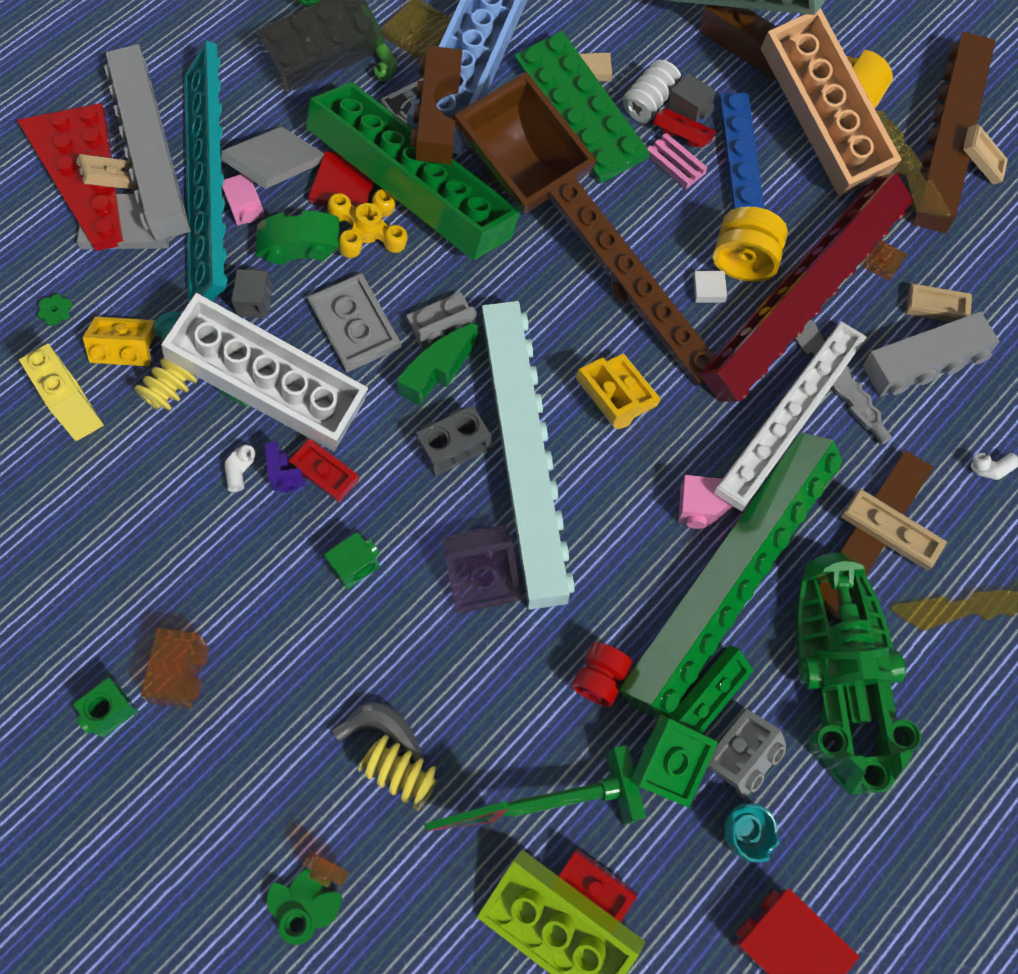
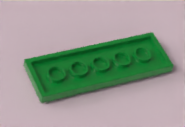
M563 31L515 54V63L522 73L527 72L597 160L591 172L599 184L649 159V150Z

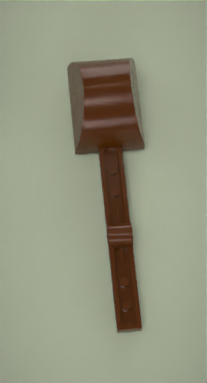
M523 72L454 114L452 119L456 121L455 128L483 174L500 196L519 209L521 216L550 199L611 277V288L615 296L625 305L632 304L695 386L702 383L703 380L699 373L714 358V354L578 182L579 179L592 171L597 160L527 72Z

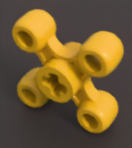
M384 189L375 192L372 204L364 203L358 207L353 206L349 197L342 193H337L330 197L327 205L328 214L339 217V222L347 221L352 226L351 230L344 231L339 237L338 249L344 257H357L362 250L363 243H372L377 239L383 242L384 247L389 252L399 253L405 249L408 240L406 230L399 225L389 226L382 219L393 213L396 199Z

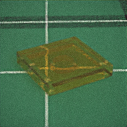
M411 0L381 29V35L420 60L421 57L426 58L428 45L439 47L452 18L422 0Z

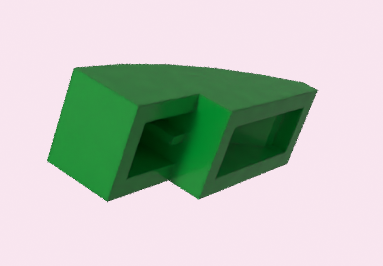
M471 323L461 327L424 350L397 379L399 395L421 406L436 382L448 387L479 341L478 325Z

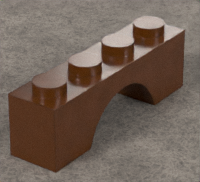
M428 45L426 58H420L419 76H424V81H418L416 99L421 100V105L415 104L413 123H419L418 129L412 128L411 147L416 148V160L444 164L452 163L456 121L444 115L436 104L444 97L459 92L463 50Z

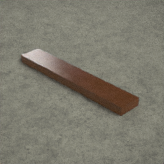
M905 450L875 498L904 515L934 467ZM855 527L839 553L855 558L864 566L865 575H867L885 544ZM829 581L820 582L819 588L826 615L837 622L841 617L839 607L842 606L839 590L832 589ZM849 588L850 597L852 599L854 596L853 589Z

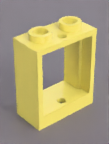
M49 343L19 359L48 409L75 441L104 426L78 382Z

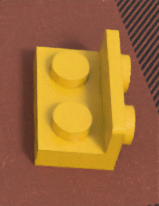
M94 317L83 336L89 362L149 366L151 363L149 346L156 334L153 329V324L156 320Z

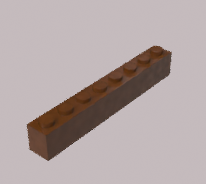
M962 32L958 42H952L949 48L947 59L951 61L946 64L942 75V80H946V82L941 85L937 96V101L941 103L936 106L931 122L936 124L935 127L932 126L926 141V144L930 145V149H926L921 161V166H924L925 170L919 174L915 186L916 189H920L919 194H915L914 201L910 207V211L914 212L912 225L946 234L957 216L970 158L963 150L968 127L978 122L996 39Z

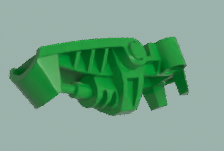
M824 554L807 563L803 570L796 612V639L800 681L807 690L821 689L824 707L820 717L822 728L816 730L811 735L809 748L811 753L822 761L829 774L849 795L887 792L909 762L913 754L910 751L915 750L921 742V733L916 724L905 719L897 720L891 683H901L906 675L905 660L900 652L893 650L885 616L878 598L865 575L864 566L847 554ZM829 581L832 589L839 590L842 603L839 611L842 622L833 627H829L818 582ZM849 588L853 589L855 604H852ZM844 690L850 723L872 722V719L878 718L880 731L875 736L879 756L863 757V755H854ZM895 729L900 730L904 734V746H900L895 742L893 737ZM824 734L832 736L835 740L836 748L834 752H830L824 747L822 742ZM867 767L876 774L877 781L874 786H871L865 780L864 775Z

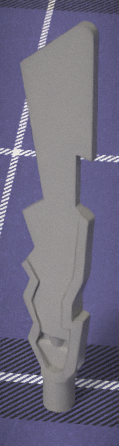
M809 320L804 326V331L794 338L806 356L810 353L815 356L824 344V340L813 320ZM846 366L833 384L832 389L850 406L849 411L866 430L871 431L883 445L890 441L892 436L882 423L881 411L872 405L871 396L862 390L861 383L852 379L849 367Z

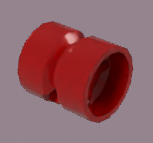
M593 642L584 659L587 667L579 668L571 687L575 692L596 704L612 707L620 691L617 682L626 679L633 661L626 654L610 645Z

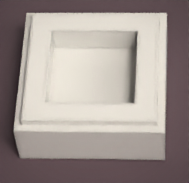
M725 271L694 272L695 303L726 302Z

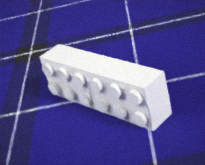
M195 293L161 344L164 359L334 452L365 401L368 387L198 293Z

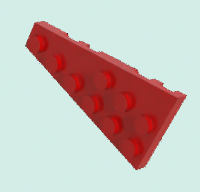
M99 103L18 119L19 125L95 251L118 247L117 243L124 241L116 196L118 194L117 187L84 184V175H81L79 171L81 166H78L76 162L79 154L112 158L106 111L103 104Z

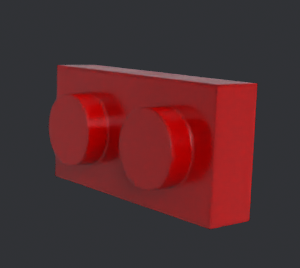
M668 108L659 111L653 123L660 126V130L665 134L667 133L671 136H676L677 134L686 138V143L694 147H705L712 142L716 130Z
M310 438L288 461L290 467L293 469L300 468L307 480L338 503L360 480L357 473Z
M578 848L559 875L562 880L619 922L622 921L639 894Z

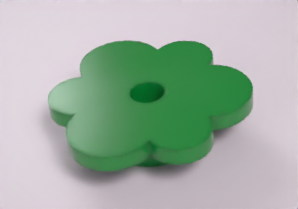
M54 294L51 298H43L38 304L40 308L38 317L41 320H45L49 326H56L61 320L69 319V311L73 308V303L68 298H62L60 294Z

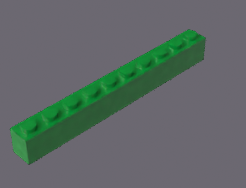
M802 432L799 433L619 689L633 708L656 719H659L660 714L669 717L676 710L682 696L689 686L695 682L700 670L708 658L714 654L727 630L734 625L736 617L744 605L753 597L759 583L770 572L776 558L787 547L791 536L800 523L806 519L807 513L817 498L823 494L824 488L832 476L840 469L843 460L834 440Z

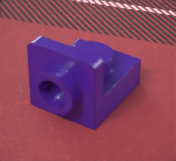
M278 441L265 443L268 479L273 490L292 492L297 490L298 487L305 486L302 470L300 468L290 469L288 453L281 451Z

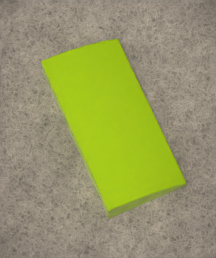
M521 850L477 916L479 920L550 974H627L639 957L645 944L642 938L524 850Z

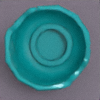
M756 803L741 804L734 808L725 820L724 839L731 852L741 859L749 862H766L770 860L769 854L779 845L777 823L771 811Z

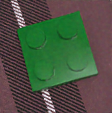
M660 714L630 782L689 808L718 741Z

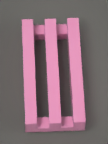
M667 133L662 136L661 141L658 139L654 142L653 147L650 145L647 148L649 150V159L685 189L689 188L706 174L707 166ZM659 151L662 152L667 158H669L671 162L668 161L664 156H662L659 153ZM679 168H681L686 174H688L690 178H688L683 172H681Z

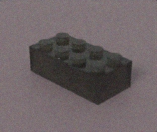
M324 0L256 30L260 49L285 94L376 54V48L383 44V31L365 0Z

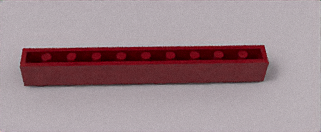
M897 172L875 177L699 373V376L719 402H739L748 396L749 389L754 383L767 374V368L775 359L781 357L786 352L788 344L804 331V326L808 321L821 312V306L828 298H831L839 291L838 287L842 282L855 273V267L862 259L872 253V248L875 244L887 236L889 228L905 215V210L914 200Z

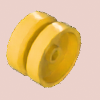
M739 207L729 211L724 216L714 250L713 260L715 265L721 271H725L726 275L734 279L747 282H759L770 279L777 274L780 266L782 251L788 235L786 223L775 213L759 207Z

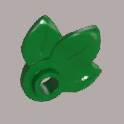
M308 867L298 874L289 888L279 883H272L267 896V907L269 912L279 921L278 931L281 938L292 945L306 943L311 939L316 929L330 925L336 918L342 904L341 893H323L321 879L313 867ZM300 917L304 921V928L302 931L295 933L291 925L294 919Z

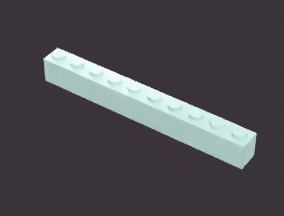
M519 301L482 305L483 326L528 610L566 605L569 602L570 593L575 591L572 573H566L564 561H569L568 546L566 541H560L559 530L564 529L561 510L555 511L553 501L558 500L556 480L550 481L548 470H553L551 451H545L543 441H548L546 422H540L538 413L543 412L541 394H535L534 385H538L536 366H530L529 358L533 357V347L531 339H525L524 331H528L527 313H521Z

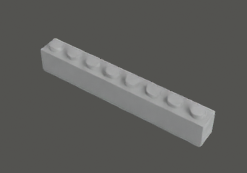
M139 44L106 52L108 64L104 65V69L109 82H113V84L109 85V89L114 102H118L117 105H114V110L119 123L123 122V125L119 126V131L124 143H128V146L124 147V151L129 164H133V168H129L133 184L139 187L138 190H134L139 207H144V212L140 213L144 229L146 231L151 229L156 241L191 232L149 70Z

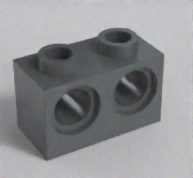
M473 405L468 408H458L451 412L447 418L439 422H429L420 431L416 432L418 447L435 476L492 449L491 434ZM464 428L474 430L473 433L468 435L460 433ZM435 442H443L446 444L444 447L440 449H435L431 447V445Z

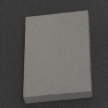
M281 126L222 150L221 160L264 189H267L321 164L324 153Z
M116 194L124 242L117 243L118 247L109 249L169 248L170 237L156 241L151 229L147 231L144 229L140 218V213L144 212V207H139L135 194ZM80 226L77 239L79 248L94 249Z
M362 273L307 296L311 308L346 373L402 348L398 336Z

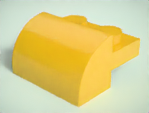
M864 50L859 58L847 56L875 109L892 83L893 74L884 58L875 52Z
M624 353L608 361L604 357L580 368L576 374L578 383L615 429L629 426L635 417L658 406L661 400Z

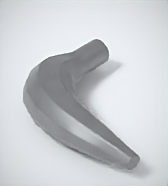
M378 702L365 703L359 706L345 722L332 730L338 741H342L361 729H376L386 734L395 743L398 742L400 748L405 753L408 750L412 751L411 759L414 762L420 758L424 759L415 735L407 721L398 711L387 704Z

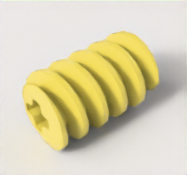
M162 358L160 361L162 368L154 367L152 369L153 377L145 376L143 378L145 387L136 385L134 389L154 409L159 410L162 407L170 411L172 407L168 399L171 398L178 402L181 400L176 390L180 389L188 392L189 389L185 381L188 380L195 384L198 381L193 374Z
M385 734L369 749L359 766L358 772L366 768L365 776L369 780L378 775L377 784L381 788L390 783L389 792L393 796L402 791L401 800L405 804L415 798L413 808L419 811L438 783V779H434L436 767L432 766L423 772L424 759L422 758L412 765L410 763L412 751L408 750L400 757L398 755L400 744L397 742L388 749L386 745L389 737Z

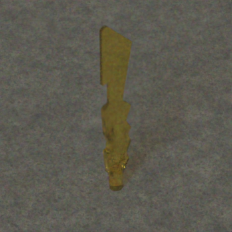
M877 111L882 124L902 159L894 168V171L898 174L906 175L916 212L944 218L951 215L949 208L934 182L931 180L926 183L919 171L922 168V163L911 147L903 142L905 140L903 133L893 121L887 118L884 111Z
M995 590L975 592L969 600L951 603L947 602V596L894 605L892 612L920 631H925L975 613L987 621L1000 613L1014 617L1018 613V591Z

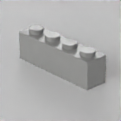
M980 311L873 350L862 367L880 397L889 393L898 395L906 391L913 384L920 383V385H924L936 379L940 374L947 372L948 375H951L963 369L967 364L974 362L975 365L987 361L992 357L991 352L1000 341Z

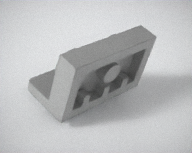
M461 292L406 315L407 322L422 350L461 327L471 323L477 325L476 310L474 307H469Z
M746 709L716 746L707 769L734 786L737 794L745 799L750 792H755L760 788L764 781V775L772 764L776 765L782 760L786 751V743L782 731Z

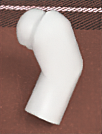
M247 444L240 446L225 461L228 491L238 492L244 489L242 474L253 463L255 457V450L252 446Z
M978 453L972 459L971 468L978 476L999 480L1018 467V456L1014 453H1009L996 462L992 461L989 455L985 457V453Z

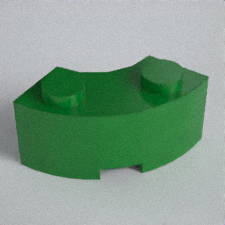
M302 211V216L285 217L283 212L268 217L257 225L255 256L264 258L271 263L283 265L291 260L300 258L324 261L339 247V217L317 211Z

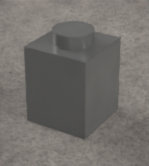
M688 73L671 90L668 109L700 122L702 118L707 119L714 109L713 99L715 90Z
M256 268L248 270L237 269L232 303L239 317L268 319L273 291L268 271Z

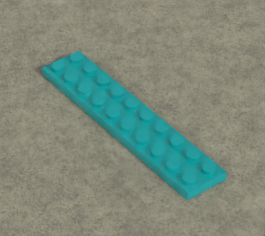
M207 40L184 75L186 214L191 232L187 233L188 304L195 293L214 302V299L220 292L225 290L227 285V275L224 274V262L227 252L223 248L226 225L222 222L225 199L222 198L221 190L224 183V174L221 173L222 149H220L223 128L219 124V117L222 111V104L219 102L221 81L218 80L220 58L217 57V44Z

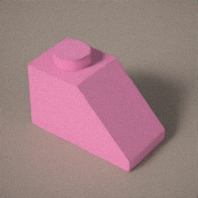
M685 475L680 489L678 523L687 524L688 527L694 529H702L706 526L711 527L733 510L734 506L714 494L717 486L723 479Z

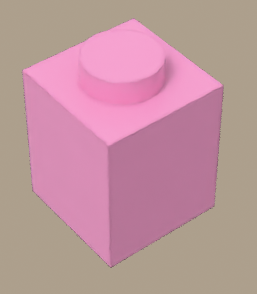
M240 174L224 180L222 188L237 226L265 217L259 196L251 179Z

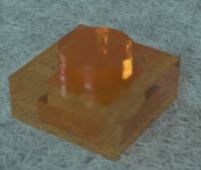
M880 240L864 268L891 281L907 254Z
M311 851L303 863L305 867L312 870L309 878L327 888L331 881L342 886L349 874L348 871Z

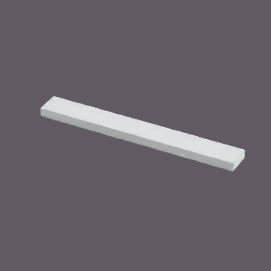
M842 321L838 323L717 486L714 494L740 511H743L867 338L865 335Z

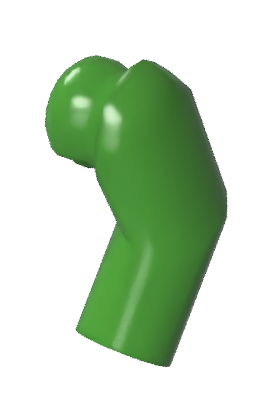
M381 44L375 50L381 63H378L379 68H374V74L379 81L386 82L392 79L398 67V62L388 46Z

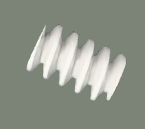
M666 60L653 61L636 83L632 85L630 90L625 93L623 105L627 114L633 120L641 124L647 123L651 116L657 112V109L663 105V102L669 98L671 90L682 80L681 73L677 67Z

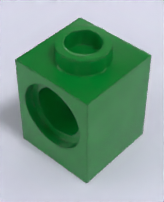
M358 532L324 554L328 565L346 590L380 568L376 557L380 554L377 547L370 538L363 540Z
M111 678L103 681L73 704L80 714L76 717L80 727L87 734L93 732L102 738L139 712L123 688ZM104 703H109V710L106 715L98 718L97 712L100 706Z

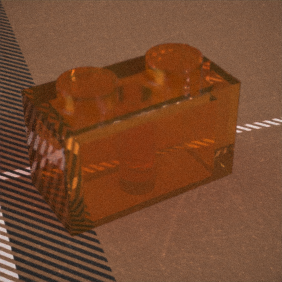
M157 628L141 697L150 704L191 709L193 699L196 700L199 697L201 690V680L198 679L201 665L204 666L208 659L209 647L206 645V641L198 633Z

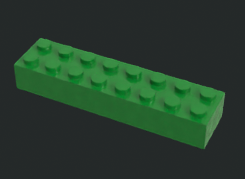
M350 82L310 98L306 128L473 261L512 239L521 212L519 209L454 159H452L451 164L416 160V148L411 147L412 127L356 84Z

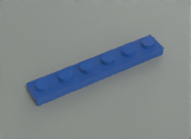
M722 93L719 97V108L732 210L739 207H759L765 209L749 94Z

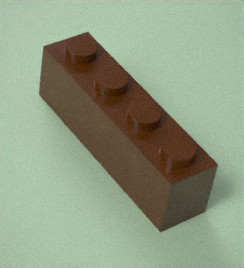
M706 5L699 32L777 81L761 50L768 31L777 28V26L748 8Z

